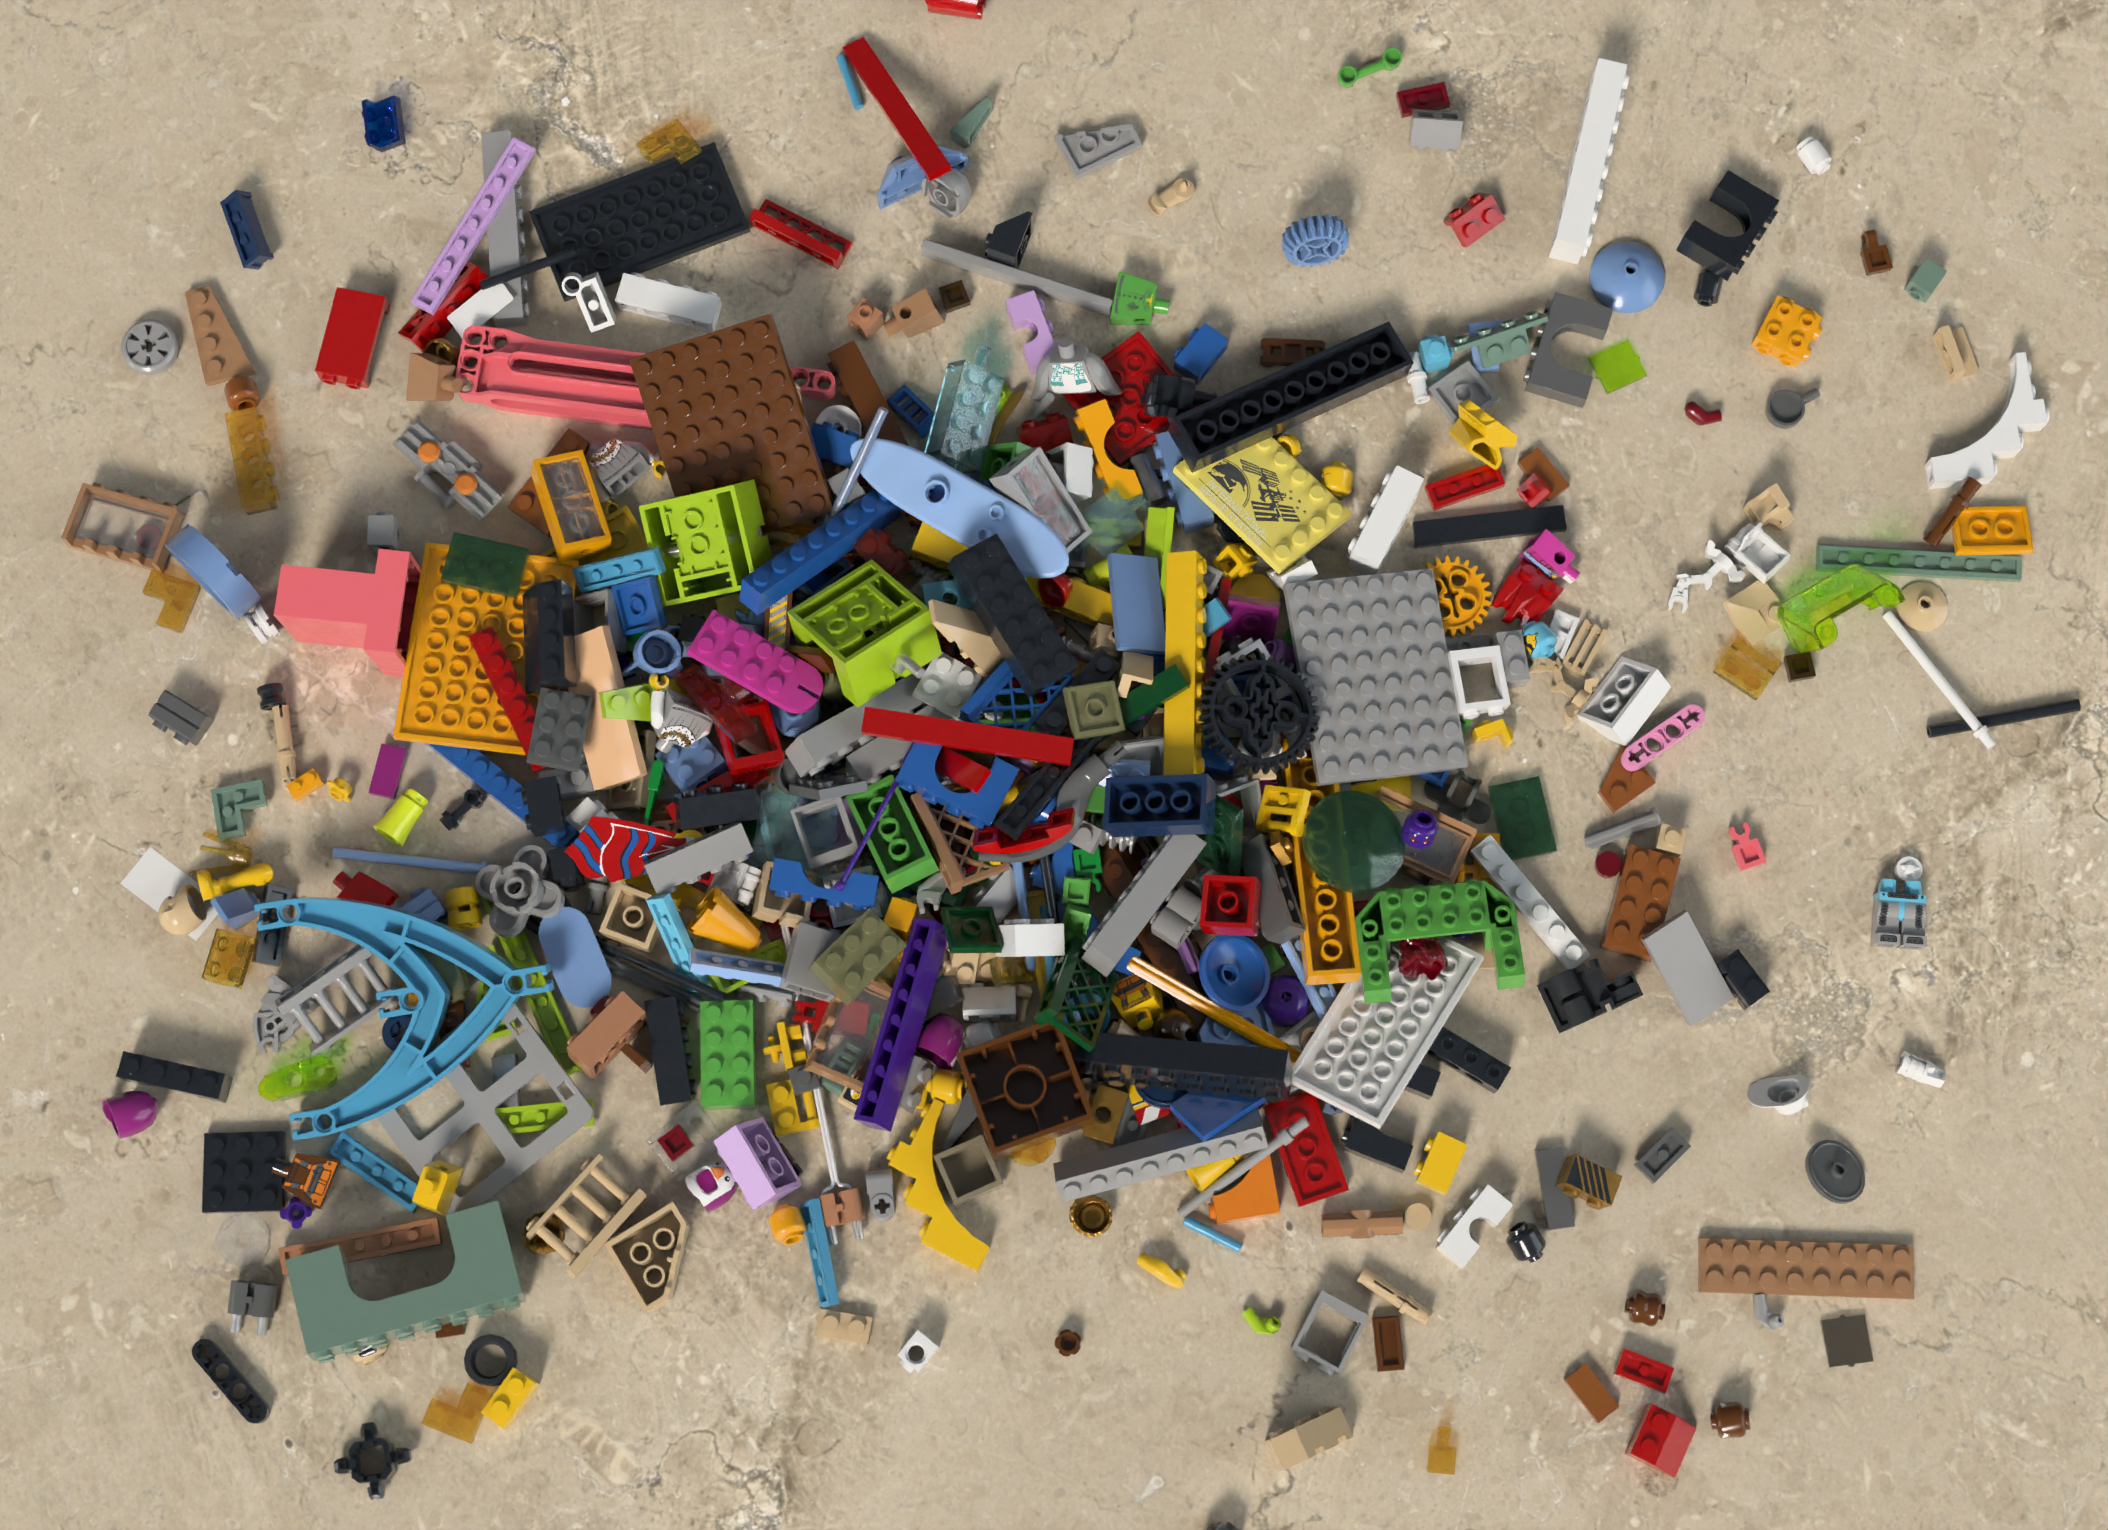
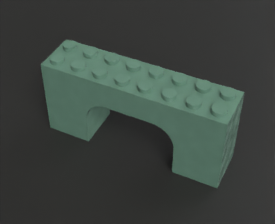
M493 1201L445 1215L455 1252V1263L451 1273L443 1281L382 1300L368 1301L355 1294L346 1255L339 1245L286 1259L285 1263L307 1355L314 1362L319 1361V1364L334 1361L336 1355L343 1353L346 1356L359 1354L362 1352L361 1348L372 1345L373 1349L387 1346L389 1344L388 1341L399 1338V1341H405L414 1338L415 1333L425 1330L426 1333H433L441 1330V1325L451 1322L452 1326L467 1323L469 1317L478 1315L479 1318H485L494 1315V1310L505 1308V1311L521 1307L520 1303L526 1302L499 1201Z

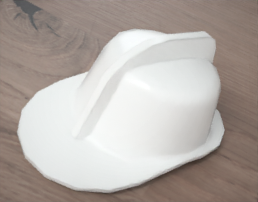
M1799 1074L1764 1078L1749 1087L1747 1097L1755 1106L1773 1107L1780 1114L1791 1115L1808 1106L1807 1093L1810 1088V1082L1808 1078Z

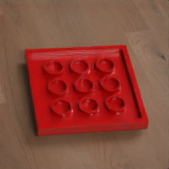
M1140 331L1101 357L1115 382L1121 388L1122 393L1120 395L1110 397L1104 395L1098 389L1096 392L1062 394L1075 412L1078 409L1106 399L1115 423L1108 429L1105 435L1104 449L1119 467L1130 461L1131 457L1138 455L1155 443L1156 434L1167 432L1170 426L1168 417L1146 416L1143 405L1140 403L1145 382L1148 381L1151 373L1175 376Z

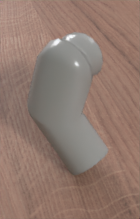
M1766 1294L1752 1295L1756 1320L1771 1330L1781 1328L1784 1324V1318L1781 1314H1776L1768 1309Z

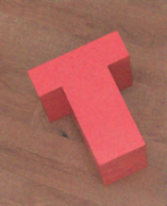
M386 549L378 550L375 574L281 565L274 616L297 642L363 648L383 675L403 677L421 568L410 552Z

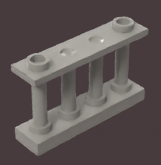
M359 944L275 1000L281 1014L284 1016L288 1012L290 1014L293 1013L314 1040V1042L309 1044L310 1052L313 1056L318 1053L324 1054L333 1047L334 1042L377 1014L379 1008L386 1007V1009H389L399 1002L398 996H388V1000L375 999L367 1005L346 977L347 972L356 967L362 970L377 992L388 989L368 962L372 953ZM332 982L339 984L358 1010V1012L346 1020L324 992L325 987ZM310 997L316 998L336 1025V1027L324 1035L302 1008L303 1002Z

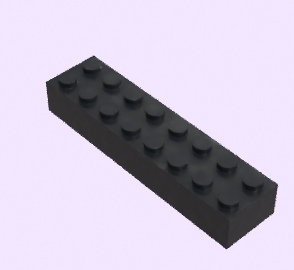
M1081 1031L1082 1035L1089 1039L1087 1031ZM1099 1032L1094 1049L1090 1052L1075 1042L1072 1057L1080 1080L1088 1084L1107 1082L1117 1087L1124 1086V1084L1134 1085L1140 1089L1159 1087L1168 1092H1174L1176 1089L1187 1090V1092L1192 1094L1210 1092L1220 1097H1227L1229 1094L1239 1095L1244 1099L1261 1097L1272 1102L1289 1100L1293 1075L1288 1050Z

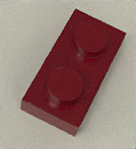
M1445 82L1396 92L1401 118L1412 116V109L1438 111L1450 107Z

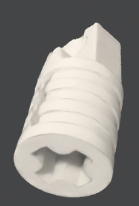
M1903 1051L1897 1061L1895 1072L1898 1074H1902L1919 1083H1926L1939 1088L1945 1082L1946 1071L1928 1060Z

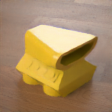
M1467 399L1459 403V418L1449 430V435L1475 457L1491 468L1498 469L1502 462L1499 448L1515 447L1517 435L1471 400Z

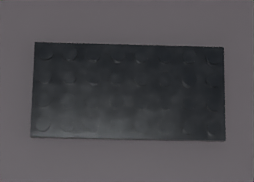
M715 142L529 211L546 257L571 247L576 252V257L550 266L564 302L577 298L576 295H567L562 290L563 279L568 273L575 272L583 278L598 272L603 286L606 287L621 281L623 273L631 275L634 272L640 274L751 232ZM568 279L566 281V285L570 289L574 290L580 287L575 279Z

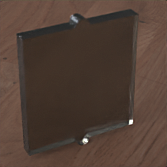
M1865 1314L1849 1317L1840 1315L1839 1318L1820 1321L1829 1368L1844 1365L1854 1367V1364L1873 1361Z

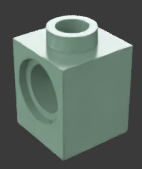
M1926 258L1904 290L1909 292L1913 299L1926 303L1947 273V270Z

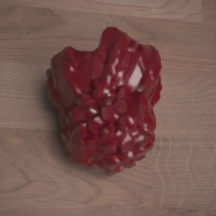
M1437 936L1399 941L1400 953L1402 955L1398 960L1399 973H1402L1404 976L1416 978L1424 973L1428 979L1433 981L1438 977L1441 970L1448 966L1444 949L1438 943Z

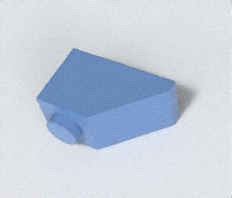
M244 888L210 900L223 922L235 931H238L260 915V911L255 912L254 908L255 904L261 903L260 899L254 892L249 893Z

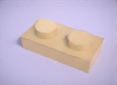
M819 1309L815 1336L868 1344L873 1317Z

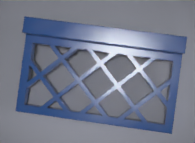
M1004 660L960 708L959 719L963 722L983 724L977 718L982 713L993 712L994 724L986 725L1016 730L1021 728L1020 730L1029 731L1035 721L1075 677L1070 675L1065 678L1061 685H1053L1041 691L1047 692V701L1045 703L1033 704L1031 697L1029 698V704L1015 705L1013 694L1025 692L1022 688H1013L1012 680L1015 676ZM1010 694L1011 706L996 707L995 698L998 695ZM1030 710L1031 718L1028 722H1016L1015 711ZM1012 711L1013 723L998 724L997 712Z

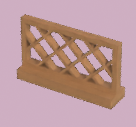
M957 783L945 787L952 792L964 789L966 793L971 792ZM920 793L911 795L909 809L951 895L960 892L964 886L1010 870L1009 862H1000L1001 865L991 867L984 864V861L978 862L966 857L970 847L973 848L975 830L981 828L962 820L963 815L961 814L959 818L946 814L945 806L942 811L931 808L929 802L925 801ZM942 819L956 824L953 833L941 829L940 823ZM959 825L973 830L970 840L955 835ZM952 841L967 846L963 855L952 851L950 847ZM963 863L977 867L976 874L965 878L961 870Z

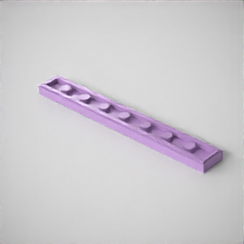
M513 136L411 299V303L414 306L434 316L535 154V147Z

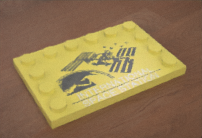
M1272 437L1193 473L1185 460L1177 464L1173 470V473L1279 575L1350 519L1352 514Z

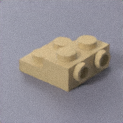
M947 942L946 949L949 952L947 960L943 961L942 972L949 983L975 985V981L998 982L1002 957H995V953H950Z

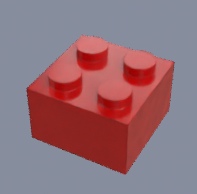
M1204 875L1199 926L1205 934L1257 936L1262 885L1257 877Z

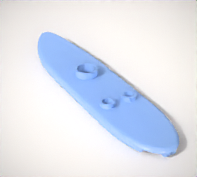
M864 438L855 441L851 445L850 454L853 462ZM875 439L860 473L874 489L890 502L968 548L997 533L1022 575L1034 578H1051L1066 571V568L1069 566L1067 549L1057 533L1039 517L925 452L895 441ZM935 485H942L945 489L944 497L938 502H931L929 500L930 489L933 490Z

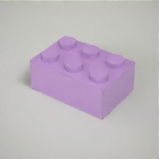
M763 1117L737 1124L713 1141L719 1156L724 1159L730 1169L732 1178L741 1188L745 1201L753 1210L780 1201L802 1186L800 1179Z

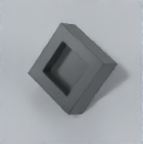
M805 1064L787 1070L795 1096L821 1088L817 1074L803 1070Z

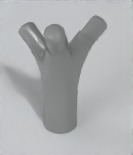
M1048 392L1041 401L1034 399L1033 403L1037 405V408L1028 420L1036 419L1043 412H1046L1047 415L1051 414L1049 406L1054 401L1055 396Z

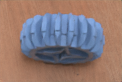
M1320 213L1317 216L1309 215L1308 218H1300V221L1292 222L1291 226L1285 228V232L1282 234V250L1287 260L1292 262L1293 265L1300 264L1301 267L1309 265L1312 268L1314 265L1330 264L1331 260H1337L1339 255L1345 254L1349 243L1348 229H1346L1343 220L1338 219L1337 216L1331 217L1330 214L1321 216Z

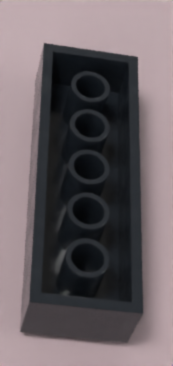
M996 533L953 556L947 565L948 569L1028 699L1072 675L1078 667L1077 662L998 534Z

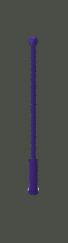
M912 742V744L910 745V747H909V749H908L906 755L904 756V758H903V760H902V764L904 763L906 757L908 756V754H909V752H910V750H911V748H912L914 742ZM894 780L840 881L835 883L834 888L837 891L844 890V883L899 782Z

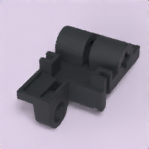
M1597 958L1589 960L1592 968L1587 969L1585 963L1576 968L1566 970L1538 984L1537 988L1560 1034L1606 1013L1605 1005L1608 1003L1611 1009L1614 1010L1627 1002L1643 996L1633 972L1630 971L1608 982Z

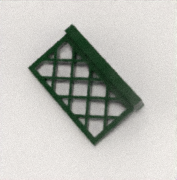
M1075 935L1064 944L1065 955L1056 957L1034 1021L1041 1026L1049 1022L1090 1052L1095 1047L1119 975L1111 971L1106 977L1109 979L1108 984H1103L1099 976L1100 972L1086 961L1084 962L1088 969H1082L1078 959H1082L1086 951L1081 948L1083 940ZM1085 975H1091L1095 985L1089 986ZM1072 976L1078 977L1082 987L1075 986ZM1092 991H1098L1101 1002H1096ZM1079 993H1085L1088 1004H1083ZM1066 994H1071L1075 1005H1069ZM1087 1009L1092 1010L1095 1020L1090 1021L1086 1012ZM1072 1011H1078L1082 1022H1076ZM1059 1013H1065L1068 1024L1058 1018ZM1085 1027L1089 1039L1082 1035L1079 1028Z

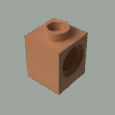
M863 298L847 315L849 326L867 341L884 323L883 313L866 298Z

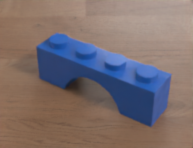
M775 858L769 889L775 890V896L790 898L791 893L801 895L802 901L816 903L817 898L827 900L826 905L842 907L843 903L853 904V910L866 912L869 907L875 908L881 877L852 872L844 883V890L837 891L835 888H821L815 885L806 875L803 863Z

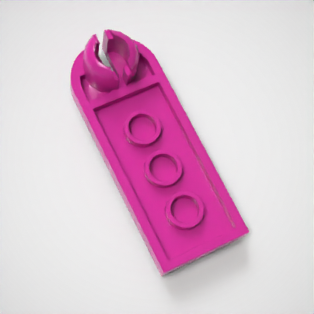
M714 609L686 653L790 713L800 714L813 710L823 690L822 676L815 667Z

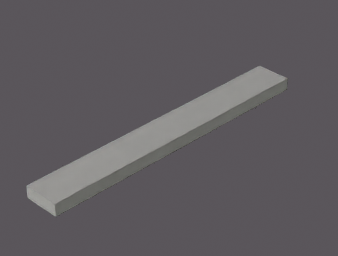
M928 239L923 240L921 246L923 257L1028 291L1034 290L1037 294L1108 317L1111 315L1113 300Z

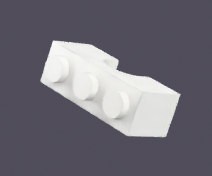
M1486 1185L1483 1189L1479 1186L1469 1199L1473 1202L1467 1210L1462 1207L1453 1218L1456 1223L1452 1229L1449 1230L1446 1227L1436 1239L1440 1242L1436 1249L1460 1269L1468 1263L1480 1247L1469 1234V1227L1472 1221L1484 1220L1494 1228L1513 1206L1511 1202L1490 1185Z

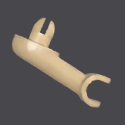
M1187 178L1177 179L1174 184L1161 193L1157 194L1155 192L1148 200L1149 209L1156 216L1162 215L1166 212L1167 208L1191 198L1195 191L1194 184Z

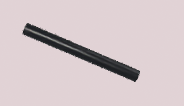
M571 247L480 280V286L482 290L494 287L576 257V252Z

